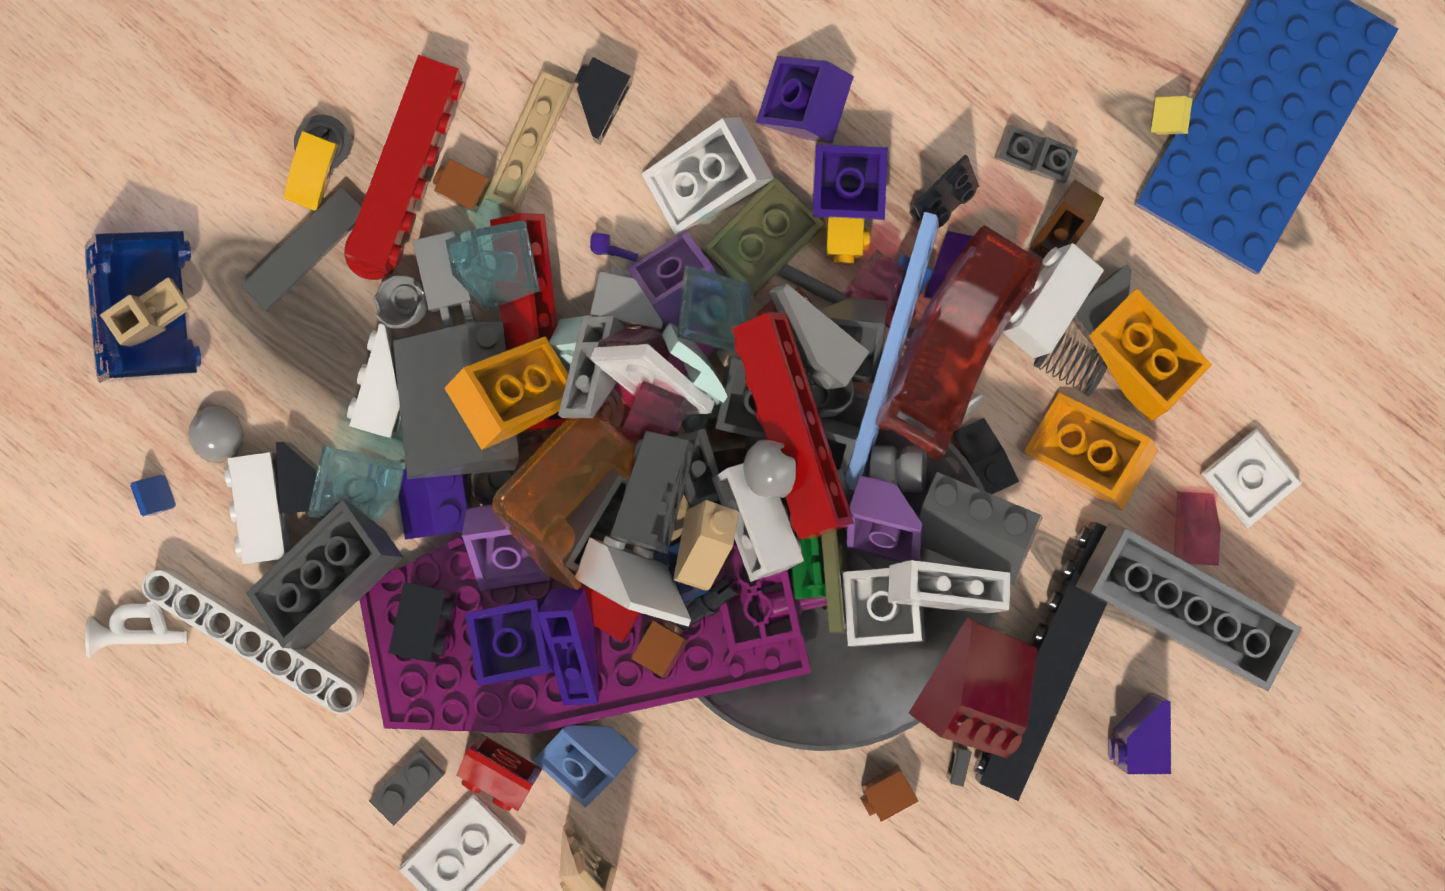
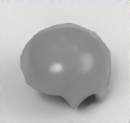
M393 275L381 283L377 294L373 297L377 309L375 317L388 328L405 329L419 323L425 316L428 307L423 284L410 275Z
M218 406L206 407L194 416L189 426V443L195 453L205 461L223 463L228 460L227 458H233L238 454V448L244 437L243 428L238 416L229 409Z
M762 439L748 450L743 464V471L748 487L755 494L763 497L784 498L791 492L795 481L796 463L792 457L786 456L781 452L780 449L784 448L783 443Z

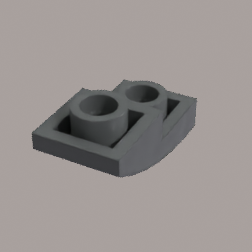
M1007 125L994 159L1035 175L1066 183L1078 150L1052 138H1041L1014 125Z

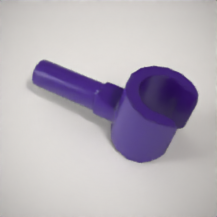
M593 233L591 235L590 249L594 254L615 255L634 262L637 261V253L617 246H610L609 234Z

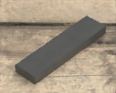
M340 187L241 287L265 311L269 312L354 228L361 205L343 187Z

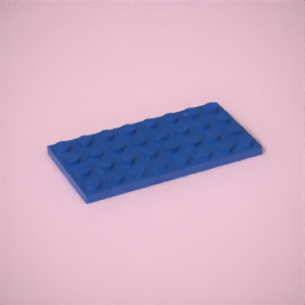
M1251 0L1192 102L1188 134H1174L1134 205L1255 275L1259 274L1399 29L1349 0Z

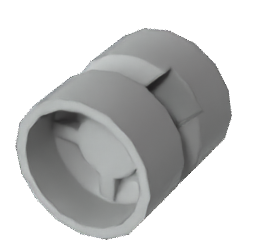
M873 445L870 461V478L879 477L889 483L896 484L903 493L924 494L927 472L925 447L904 446L901 451H897L894 446Z

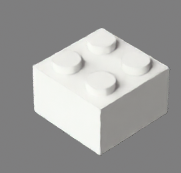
M890 568L842 572L848 646L856 647L926 641L923 606L888 602Z

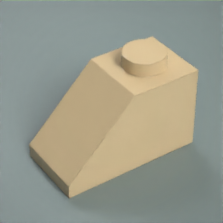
M708 500L686 510L674 581L706 591L711 588L733 547L739 511Z

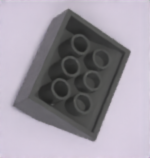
M503 321L466 323L393 341L407 479L515 470L519 460L517 436L515 435L481 450L445 390L449 382L464 367L506 351Z

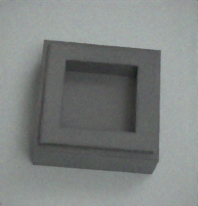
M957 744L953 747L946 776L951 784L964 787L972 754L968 747Z

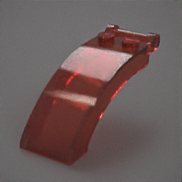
M986 225L980 227L943 279L922 315L898 366L886 402L876 418L875 425L885 431L891 429L926 450V455L938 461L941 459L948 448L952 433L957 431L962 425L977 381L996 342L1022 301L1034 289L1043 261ZM899 410L936 431L934 438L897 417Z

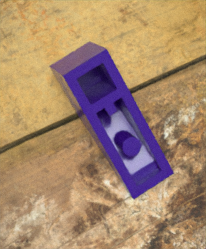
M585 588L550 590L537 613L563 705L598 704L599 688L593 617Z

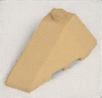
M570 816L565 821L562 832L559 878L562 880L560 883L562 890L611 891L617 871L616 867L573 817Z

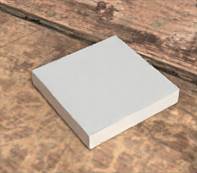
M1257 429L1249 432L1200 474L1245 528L1252 526L1302 484Z

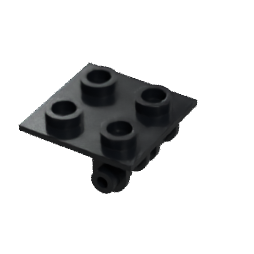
M966 154L911 204L913 208L909 211V214L917 222L922 221L924 212L935 214L938 217L940 228L949 220L951 213L960 204H965L973 198L979 184Z

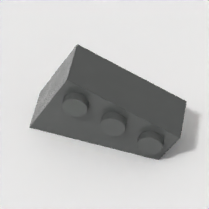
M649 431L645 432L643 440L640 439L635 449L634 459L636 462L632 474L627 481L625 494L611 532L612 537L625 544L668 554L695 446L690 441Z

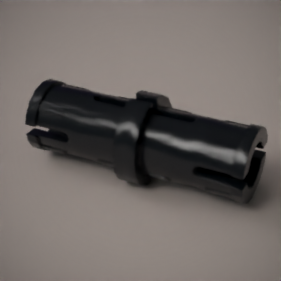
M727 573L722 579L711 586L709 593L698 596L685 604L691 618L689 627L678 623L676 625L681 630L688 631L704 617H711L718 613L721 605L742 592L740 584L735 587L731 586L738 581L737 578Z

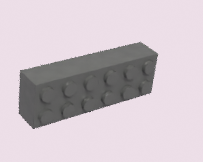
M1110 523L1075 586L1242 680L1266 691L1270 690L1302 627L1127 528Z

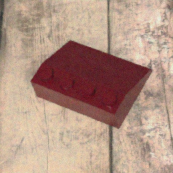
M967 618L910 709L909 714L941 738L1008 758L1010 754L1019 748L1022 742V735L1027 728L1038 649L1029 643Z

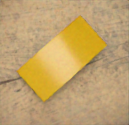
M302 131L290 167L283 199L317 211L330 179L327 175L338 144Z

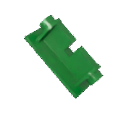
M793 530L794 536L799 540L797 533ZM822 536L801 539L799 542L804 561L792 567L794 599L826 597Z

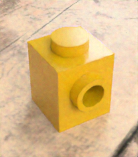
M827 218L825 258H833V264H854V259H861L863 250H869L870 229H864V219Z

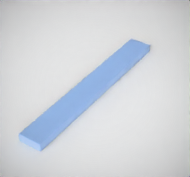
M924 212L845 479L852 495H854L860 475L866 476L872 448L875 445L939 229L938 217L935 214Z

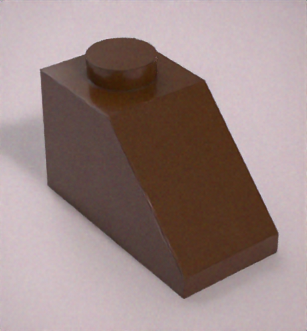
M1074 179L1056 204L1029 250L1045 258L1055 247L1059 249L1071 243L1076 245L1095 219L1104 197Z

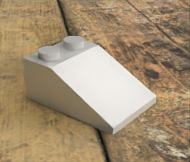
M740 117L720 119L641 173L675 235L740 201L774 179Z
M605 536L604 541L589 537L574 579L629 610L689 627L691 618L675 583L672 581L669 569L666 565L654 559V551L634 546L632 551L626 549V544L609 536Z

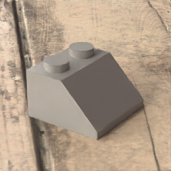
M609 267L608 273L599 271L590 313L592 317L614 316L627 327L660 334L664 332L665 326L637 281L631 278L632 275H630L629 271Z

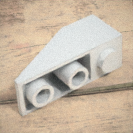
M379 323L378 330H372L369 336L367 350L371 351L368 364L363 363L359 370L357 384H360L361 387L358 398L353 397L350 402L347 418L351 419L350 427L396 439L401 424L393 338L391 328Z

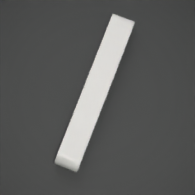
M172 569L154 570L144 577L142 591L150 601L328 710L337 714H346L361 703L363 690L357 681L305 649L282 648L269 627ZM160 576L165 577L169 582V590L165 595L161 594L156 587L157 579ZM190 594L195 595L200 602L199 610L196 613L191 612L186 606V601ZM220 613L226 614L230 619V627L226 632L220 630L216 624L217 616ZM250 631L257 633L261 639L260 647L257 650L251 649L246 642V637ZM280 650L289 653L291 657L289 668H283L277 663L276 656ZM309 669H315L321 674L322 681L319 687H314L308 683L306 674ZM339 687L347 688L351 692L352 701L350 705H343L338 701L336 693Z

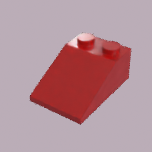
M481 734L466 751L456 776L463 779L461 784L475 793H480L482 790L493 796L492 802L507 811H511L514 808L519 811L542 769L498 742Z

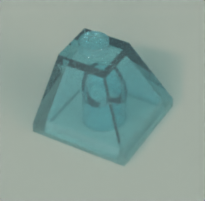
M525 221L469 230L445 240L452 275L485 310L496 308L540 291Z
M684 267L677 337L737 353L734 347L735 338L732 328L748 321L751 284L695 267Z
M323 446L307 516L323 519L342 500H347L377 523L398 499L406 463Z

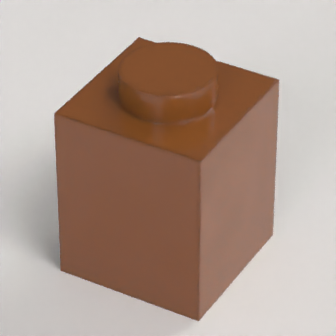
M449 159L446 166L441 165L438 168L433 179V184L436 185L434 191L439 196L477 214L491 183L488 177Z
M653 620L631 659L661 677H668L689 639L681 635L683 630L676 623L667 620L661 623Z
M899 765L861 785L865 795L861 796L860 799L869 816L877 814L881 822L919 802Z

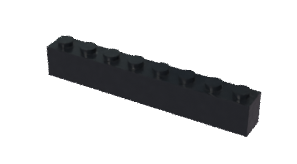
M1090 521L1088 527L1084 525L1081 528L1075 541V545L1079 546L1074 559L1068 558L1062 569L1061 577L1064 578L1061 588L1059 592L1054 590L1046 606V610L1050 611L1044 624L1040 622L1037 625L1031 641L1035 643L1034 647L1038 650L1027 728L1022 735V742L1019 748L1010 754L1008 758L988 752H981L973 768V771L977 773L975 779L979 784L1017 801L1020 799L1107 605L1075 587L1107 528L1097 522Z

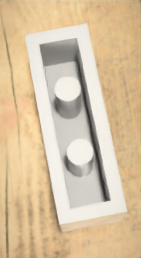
M1073 243L1059 249L1055 247L1045 256L1042 261L1044 268L1039 275L1034 276L1028 282L1024 289L1027 294L1021 302L1017 303L1009 311L1006 317L1009 321L1002 333L1032 358L1050 354L1104 271L1103 268Z
M277 452L227 458L228 466L224 469V476L227 487H232L233 501L229 504V511L232 522H237L239 536L235 537L234 540L237 557H242L243 564L282 559L292 548L287 514L280 513Z
M743 464L729 467L712 478L722 506L739 511L734 539L751 582L788 570L804 561L800 542L794 536L788 520L787 508L780 497H763L755 494L746 483Z
M913 560L892 564L889 571L888 602L983 614L1009 610L1010 573Z

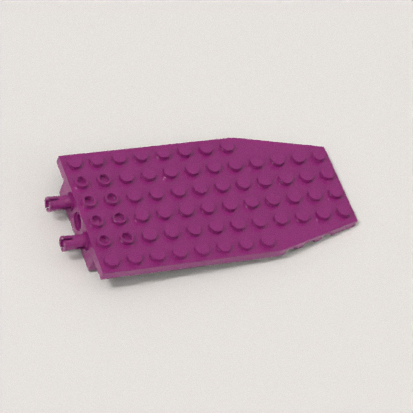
M565 520L544 524L547 550ZM458 537L448 542L447 545L431 553H426L415 559V561L387 573L359 599L384 729L518 734L537 733L812 673L799 615H802L803 610L827 606L826 597L794 599V588L789 569L751 582L734 539L733 547L713 584L722 579L727 573H730L738 580L731 586L735 587L740 584L742 592L721 605L719 612L714 616H706L694 624L688 631L682 632L681 635L688 638L689 641L668 677H661L631 659L652 621L663 623L664 619L641 613L625 642H621L593 625L599 702L598 704L564 706L555 673L478 686L465 613L535 599L545 600L550 590L571 588L576 580L574 579L576 573L549 556L550 581L480 591L463 537ZM404 582L454 592L453 600H456V610L452 621L447 622L445 635H448L449 638L448 647L443 657L440 656L439 662H426L388 653Z

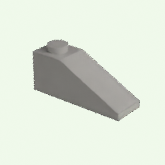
M787 283L773 287L769 294L778 313H786L803 366L813 374L812 379L825 389L846 387L869 351Z
M614 316L582 318L558 413L561 418H593L617 383L616 380L590 359L595 347L632 345L634 335Z

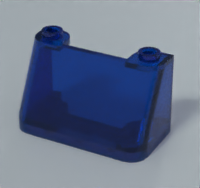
M183 231L95 234L86 242V276L95 369L99 383L197 373V367L201 365V352L199 346H194L192 340L187 339L185 313L166 325V330L134 346L120 345L100 316V314L128 295L140 297L168 277L173 279L183 294L181 270L184 268L185 262L191 259L190 243L188 240H184Z

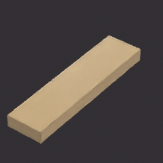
M541 69L484 196L486 200L518 213L575 86L574 83Z

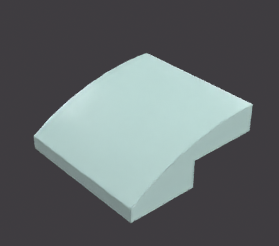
M669 322L662 336L670 354L685 362L684 366L693 385L724 403L728 396L707 356L689 336Z

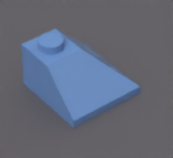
M568 725L564 726L533 761L586 808L619 775L638 750L612 727Z

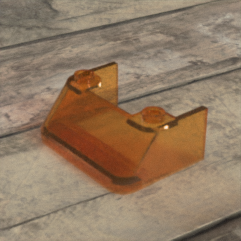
M598 411L593 418H567L497 491L493 499L495 515L548 577L575 590L580 588L581 583L562 562L572 550L575 542L574 530L565 519L613 468L621 477L629 479L636 462L634 455L638 442Z

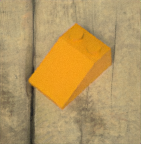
M1137 288L1089 335L1125 397L1150 422L1168 412L1212 366L1202 353Z
M545 336L464 367L449 382L445 390L479 447L483 450L505 441L559 412L568 372Z
M1059 392L1023 453L1094 497L1123 511L1156 456L1158 449L1151 438Z

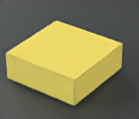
M1187 96L1155 97L1151 132L1157 135L1188 134L1192 98Z

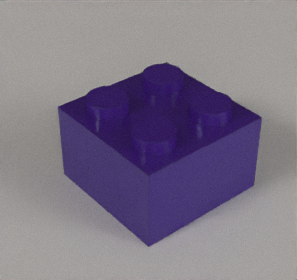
M535 599L465 613L478 686L554 673L537 613L544 600Z

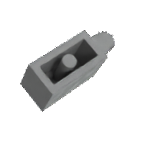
M455 231L413 240L428 309L433 313H441L444 329L455 326L450 309L462 306L464 323H476L472 304L475 303L473 294L478 293V287L474 273L467 272L465 260L470 259L466 239H459V235Z

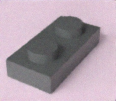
M420 749L369 802L394 826L444 776L445 772Z

